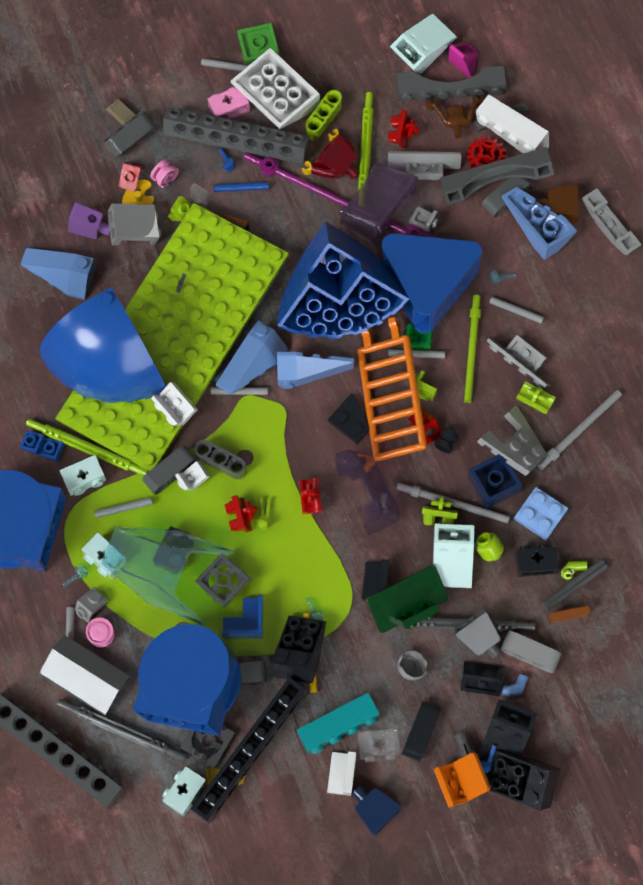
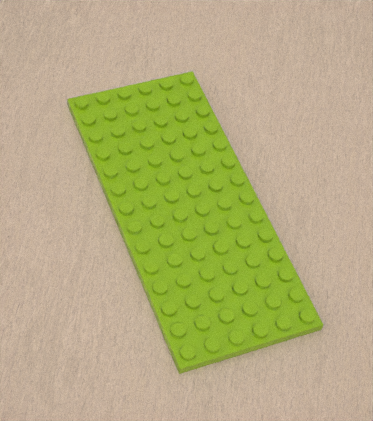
M195 203L190 207L125 311L153 360L165 386L170 382H175L196 406L286 262L289 253ZM185 273L186 277L180 293H176L181 277ZM72 391L55 418L56 421L111 452L131 460L132 463L148 470V472L162 461L183 425H171L166 420L167 416L155 407V402L151 398L135 400L133 403H107L84 397L76 391Z

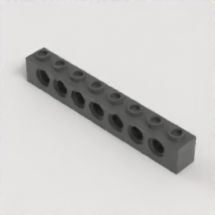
M173 107L167 108L163 118V135L304 164L308 152L309 136Z
M3 692L0 695V726L109 810L124 791L121 787L122 782L114 776L111 779L106 776L104 768L98 764L93 766L89 763L90 758L83 752H80V754L76 753L73 750L75 748L74 745L66 739L64 742L59 740L57 732L51 728L46 730L42 727L43 722L36 716L30 718L26 714L28 710L20 704L17 707L11 703L13 699ZM7 708H10V716L3 717V711ZM22 720H26V727L24 729H18V723ZM42 732V739L34 741V734ZM52 744H58V750L55 753H49V747ZM73 756L74 762L71 765H65V758ZM89 768L90 774L85 778L80 777L81 770ZM99 780L106 781V786L102 790L96 789V783Z

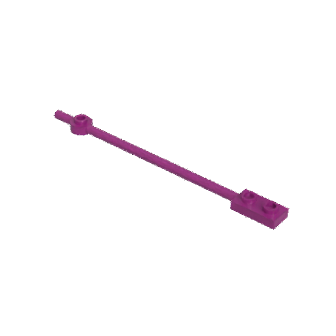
M247 152L244 155L245 160L260 166L261 173L264 176L271 177L277 174L402 235L440 238L413 224H410L407 229L363 207H359V205L279 168L278 162L272 157H266L262 160Z

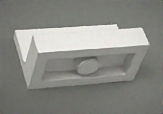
M348 751V754L332 752L327 793L351 796L356 752Z

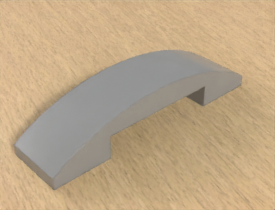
M597 188L582 198L595 223L610 242L627 256L642 245L631 230L628 232L607 206L608 201Z

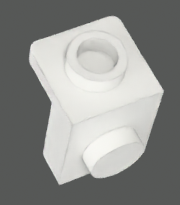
M196 461L183 473L178 472L175 475L178 479V485L184 490L194 491L210 477L200 461Z

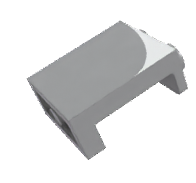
M111 204L107 211L112 245H119L122 240L150 241L151 245H155L158 239H160L161 230L157 225L158 212H155V205Z

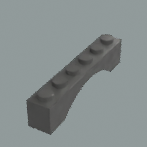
M504 66L485 67L478 74L456 82L434 81L422 77L415 72L396 73L398 101L410 102L412 100L426 101V99L434 98L447 99L451 97L464 98L474 95L475 97H481V95L498 96L505 94L506 79Z
M545 147L440 178L446 203L450 205L466 200L479 188L498 180L517 177L538 180L554 175L548 149Z

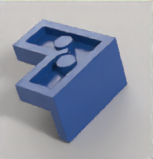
M258 595V598H243V617H223V639H263V595Z

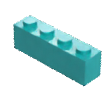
M366 693L297 729V734L307 753L315 755L324 750L323 746L329 743L334 745L340 742L342 736L356 734L363 725L366 724L368 727L375 724L380 714L369 693Z

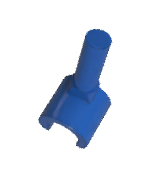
M220 148L219 151L225 160L222 166L229 172L235 167L233 159L227 156L223 148Z
M492 745L487 761L481 760L480 762L484 772H489L492 769V761L497 749L496 745Z

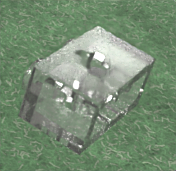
M398 729L358 732L360 760L375 762L376 758H384L386 761L396 760V756H400ZM377 742L385 745L381 751H378L377 747H373L376 746Z

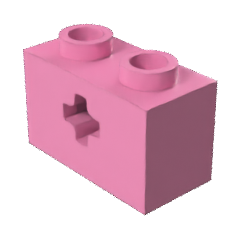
M231 87L223 93H217L208 98V106L213 116L231 120L250 112L248 99L236 87Z

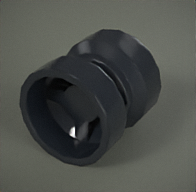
M444 427L440 432V438L436 439L434 446L444 453L451 454L454 448L453 444L458 441L460 436L455 431Z

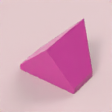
M468 42L452 44L449 49L448 61L470 78L476 75L480 52Z

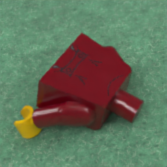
M338 129L333 130L334 135L328 134L330 143L314 161V166L309 161H306L305 166L309 168H301L305 175L314 174L331 179H339L344 173L351 179H354L359 173L352 165L357 159L353 142L342 134L339 135Z

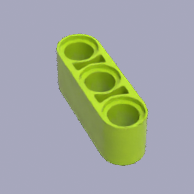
M329 91L306 122V135L309 136V139H319L341 110L342 95L339 91Z

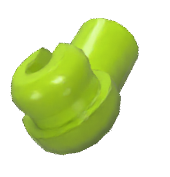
M587 561L567 562L561 570L562 578L570 580L576 571L587 570Z

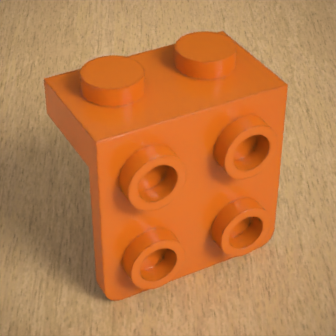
M475 752L453 763L433 769L448 808L467 803L490 791L489 782Z

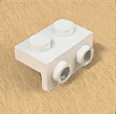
M170 382L159 395H153L151 398L155 402V407L167 416L166 420L171 425H184L198 410L175 382Z

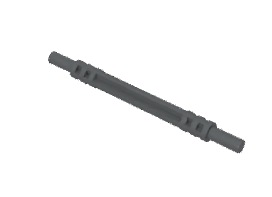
M433 617L429 620L418 622L416 628L455 629L469 618ZM492 619L498 631H535V623Z
M59 699L56 706L73 713L75 717L164 756L167 754L183 762L187 757V754L169 747L170 744L81 705L76 706L62 699Z

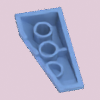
M518 187L502 195V199L526 237L544 260L558 252L577 232L564 216L552 212L550 207L541 205L535 201L534 197Z
M26 248L20 264L36 276L46 280L53 287L55 286L67 296L82 300L86 299L97 268L94 258L74 253Z
M258 321L242 342L217 381L216 386L233 395L248 385L251 380L263 375L269 368L275 367L277 365V352H288L287 346L274 329Z
M277 352L278 387L284 389H291L354 369L353 358L330 356L327 359H323L319 354L306 357L303 356L302 352Z

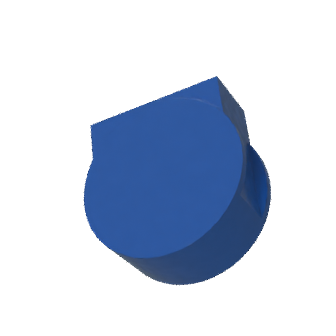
M0 470V568L27 567L46 571L67 500L61 488L38 483L29 475L19 471Z
M184 624L167 629L149 644L142 656L138 672L140 688L133 711L146 722L220 736L226 713L234 704L241 687V668L236 655L217 634L206 627Z

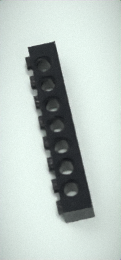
M290 677L287 679L191 808L193 813L210 824L306 694L304 687Z

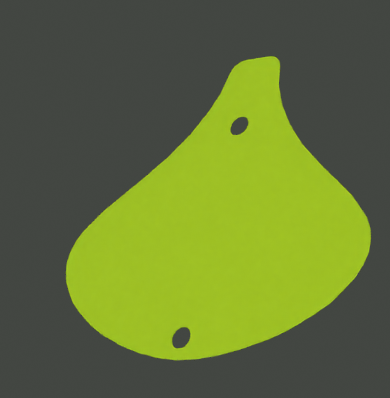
M244 396L239 400L229 418L213 434L205 439L236 456L242 450H249L253 454V461L250 465L246 466V475L241 479H234L201 462L210 477L194 491L182 489L178 485L177 479L162 492L154 495L142 481L144 476L135 474L104 486L81 499L73 507L65 521L64 528L65 544L72 565L90 589L94 587L108 599L106 604L108 608L126 622L153 638L181 622L206 627L217 634L236 656L274 654L288 616L303 618L302 614L310 613L311 619L326 621L324 637L342 624L349 614L352 605L353 593L351 583L339 557L312 515H302L301 496L292 477L286 455L284 433L287 414L284 406L258 396ZM194 447L190 449V452L196 457ZM202 448L199 453L205 454L208 452V449ZM221 456V457H218V458L216 459V461L219 462V463H221V462H223L226 458H224V457ZM236 465L233 467L234 471H240L242 469V466ZM238 495L239 498H244L245 502L250 501L251 506H253L252 500H255L259 516H261L260 498H263L264 515H266L267 499L270 498L268 528L261 530L258 526L256 514H254L255 520L250 521L252 531L248 533L244 531H231L229 521L237 519L236 513L232 515L227 514L225 504L232 501V496ZM149 497L152 500L153 505L96 518L94 514L96 510ZM170 526L191 534L192 542H194L191 552H187L184 558L186 562L183 569L178 570L177 575L155 566L153 561ZM97 533L124 555L128 561L113 579L109 576L103 577L97 571L98 567L94 563L90 565L83 558L84 554L81 549ZM178 548L171 550L172 554L179 552ZM221 553L251 577L250 582L225 608L219 603L214 602L210 596H207L204 590L195 582ZM101 555L100 559L103 558L104 560H106L107 556L104 557L103 555ZM220 566L215 569L219 572H226L229 568L227 566ZM234 572L231 576V583L237 586L238 577ZM212 574L209 575L208 580L210 588L216 583L215 576ZM220 575L217 581L219 584L225 585L228 583L229 578L227 575ZM220 587L216 593L225 595L231 593V591L227 587ZM258 595H263V639H223V617H243V598H258Z

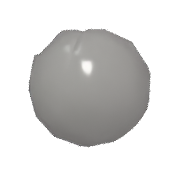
M409 650L399 657L397 668L403 678L418 680L428 672V662L421 653Z

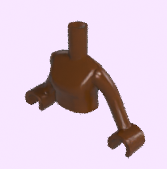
M475 95L473 96V102L468 110L467 117L465 115V108L460 106L448 108L446 110V117L443 110L437 105L436 98H434L433 103L426 99V108L428 110L435 109L446 127L454 128L455 137L461 138V128L470 124L476 107L482 104L484 96L481 95L480 100L475 99Z

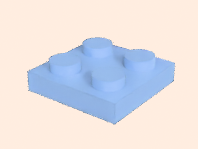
M535 487L515 515L514 520L546 541L568 508Z

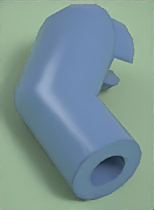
M519 674L516 684L504 685L502 687V694L508 698L521 695L528 677Z

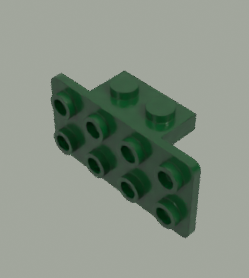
M430 565L368 596L366 602L378 631L385 633L396 626L411 629L417 626L418 622L433 618L434 614L439 612L438 605L447 601L448 595L437 568Z

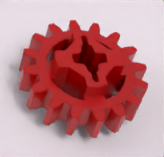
M481 136L480 141L475 138L474 144L470 143L469 149H467V162H470V168L506 159V149L502 148L503 143L497 144L498 139L495 138L492 141L491 136H488L487 139Z

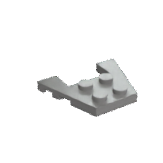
M515 405L504 417L517 432L505 444H502L490 430L477 442L481 446L487 445L491 448L490 452L494 455L500 454L507 459V464L526 476L547 456V453L520 409Z

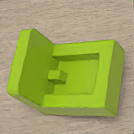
M179 196L173 204L168 218L172 221H182L192 205L183 196Z
M421 370L419 375L416 374L419 397L433 402L437 389L422 382L425 377V371Z

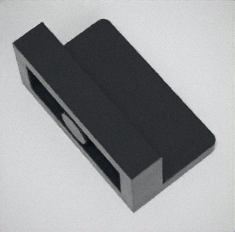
M382 559L381 563L366 562L362 600H366L368 596L387 587L389 560Z
M464 661L460 690L500 697L504 667Z

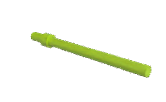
M473 295L472 308L469 315L471 326L464 395L465 403L472 402L478 320L481 318V309H479L480 295Z

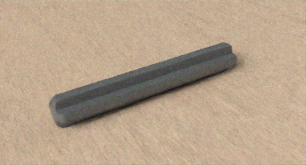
M600 559L542 601V607L546 611L551 610L602 573L608 567L605 561Z

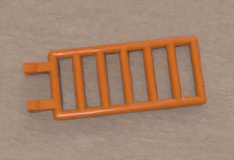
M396 317L388 319L392 339L373 344V330L368 328V331L361 333L364 347H360L357 350L372 454L376 462L427 448L410 337L408 335L401 336V324L399 320L396 321ZM403 343L404 354L366 364L365 354ZM406 361V372L369 381L368 371ZM409 379L410 389L372 399L370 389ZM412 397L413 407L377 417L374 416V406ZM410 415L415 416L416 425L377 435L376 424ZM417 433L419 443L380 453L379 442Z

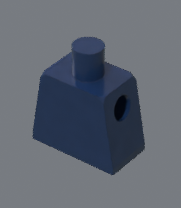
M359 786L352 793L360 802L355 807V811L373 837L402 809L398 803L377 788H374L368 794Z

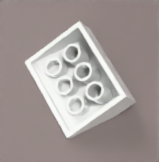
M271 48L231 80V83L279 129L307 116L320 103V94Z

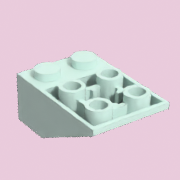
M431 14L404 32L390 47L415 73L421 75L457 36L434 14Z
M435 524L433 566L437 568L444 587L472 588L474 525Z

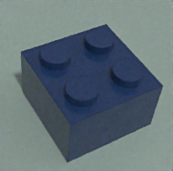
M500 454L469 469L468 478L486 509L519 493L522 488V484L512 466L507 464V459Z

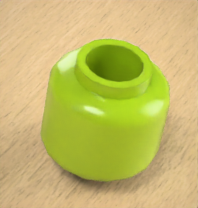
M488 532L478 536L475 548L482 559L485 561L498 560L504 552V545L499 537L494 533Z

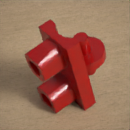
M401 110L400 115L392 116L391 125L393 128H397V131H390L388 140L390 143L399 144L400 148H406L408 138L418 134L419 127L415 125L414 120L407 116L406 110Z
M318 478L299 480L302 515L322 513Z
M238 495L232 496V501L225 504L227 514L232 515L236 513L237 519L229 521L230 529L234 532L244 531L248 533L252 531L250 521L255 520L254 514L258 512V507L251 506L250 501L245 502L244 498H239Z

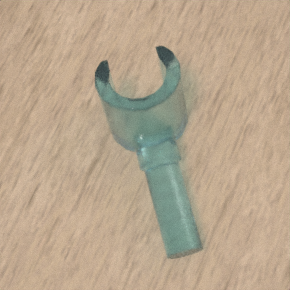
M495 270L490 273L488 278L492 284L496 285L504 279L516 277V274L499 275L498 271Z
M76 566V574L66 580L63 585L67 587L73 581L85 578L88 575L86 566Z
M308 597L306 600L310 607L312 619L323 621L322 611L316 612L311 597Z

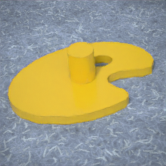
M145 179L138 180L137 189H141V191L126 190L122 204L153 205L154 196L145 195V192L151 187V182Z

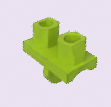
M526 381L516 397L519 401L546 415L556 398L543 391L541 387L537 388Z
M440 495V500H432L431 505L439 506L438 508L423 506L422 514H424L423 520L425 525L434 526L435 516L443 517L442 524H454V520L457 519L458 511L442 509L443 507L450 508L451 502L444 501L443 495Z

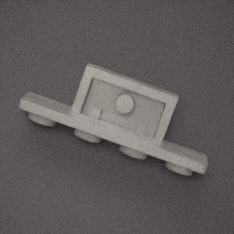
M388 152V168H406V179L440 180L443 177V169H460L461 152Z
M516 335L507 348H504L493 338L487 339L490 349L496 353L501 352L504 355L503 359L511 365L513 363L519 367L518 371L523 375H530L534 379L533 383L538 387L546 388L550 386V383L536 373L547 357L521 336Z

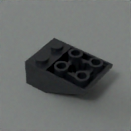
M288 616L271 661V667L276 678L288 679L290 677L294 681L313 683L319 666L326 621Z
M499 699L478 754L479 760L487 761L492 745L497 746L496 751L522 756L537 714Z
M497 750L489 777L490 791L539 811L551 808L560 768L542 761Z

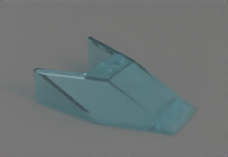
M116 527L101 564L148 604L204 626L205 621L176 597L175 589L188 557L192 553L232 556L234 551L178 530Z

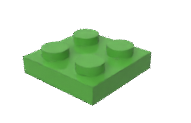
M272 23L237 30L245 64L254 62L269 48L280 56Z

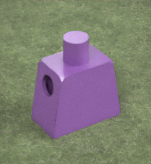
M74 203L69 217L68 232L97 239L99 233L109 236L110 229L109 224L102 222V213Z

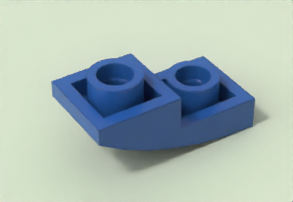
M26 431L19 448L58 462L65 444L61 441L46 438L42 434Z

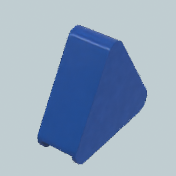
M389 234L383 239V256L381 261L395 274L404 288L409 300L404 304L403 309L416 331L420 333L433 331L478 275L482 248L478 243L474 241Z

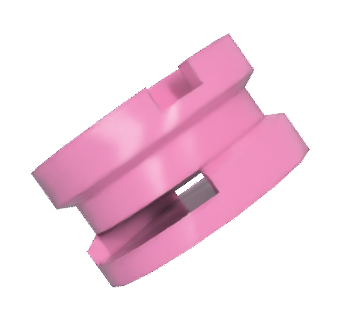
M168 159L160 161L150 175L151 179L162 188L169 186L168 183L170 181L173 182L179 174V169L174 165L172 166V162Z
M95 618L88 623L86 636L93 646L104 648L113 642L115 630L109 620Z

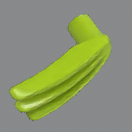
M260 498L261 516H259V512L255 514L259 528L266 530L269 526L270 498L267 499L266 515H264L263 498ZM252 500L253 506H257L256 501Z

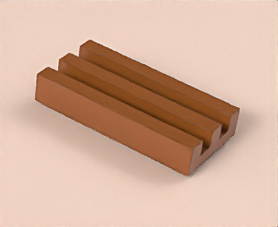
M586 605L551 612L548 617L549 624L588 617L589 613H591L590 608Z

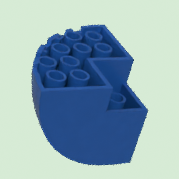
M325 221L308 245L289 280L280 304L277 326L298 335L299 333L311 335V338H317V336L328 337V339L342 338L343 335L360 334L368 331V328L376 324H382L383 320L398 312L409 298L399 279L376 255L357 240Z
M112 287L70 311L53 326L41 343L39 355L46 368L64 386L69 387L84 397L107 403H133L135 400H147L152 398L153 395H159L166 387Z

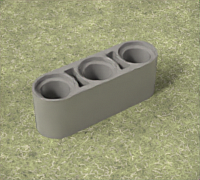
M508 631L500 649L514 658L549 673H554L561 657L560 652L513 631Z

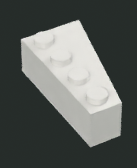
M488 95L476 110L477 121L481 125L487 126L523 154L545 147L549 148V131L494 97Z

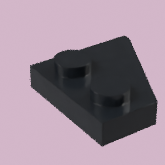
M352 393L328 419L331 425L356 445L369 432L366 420Z

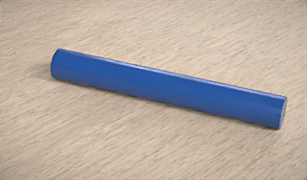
M268 182L214 185V192L269 189Z

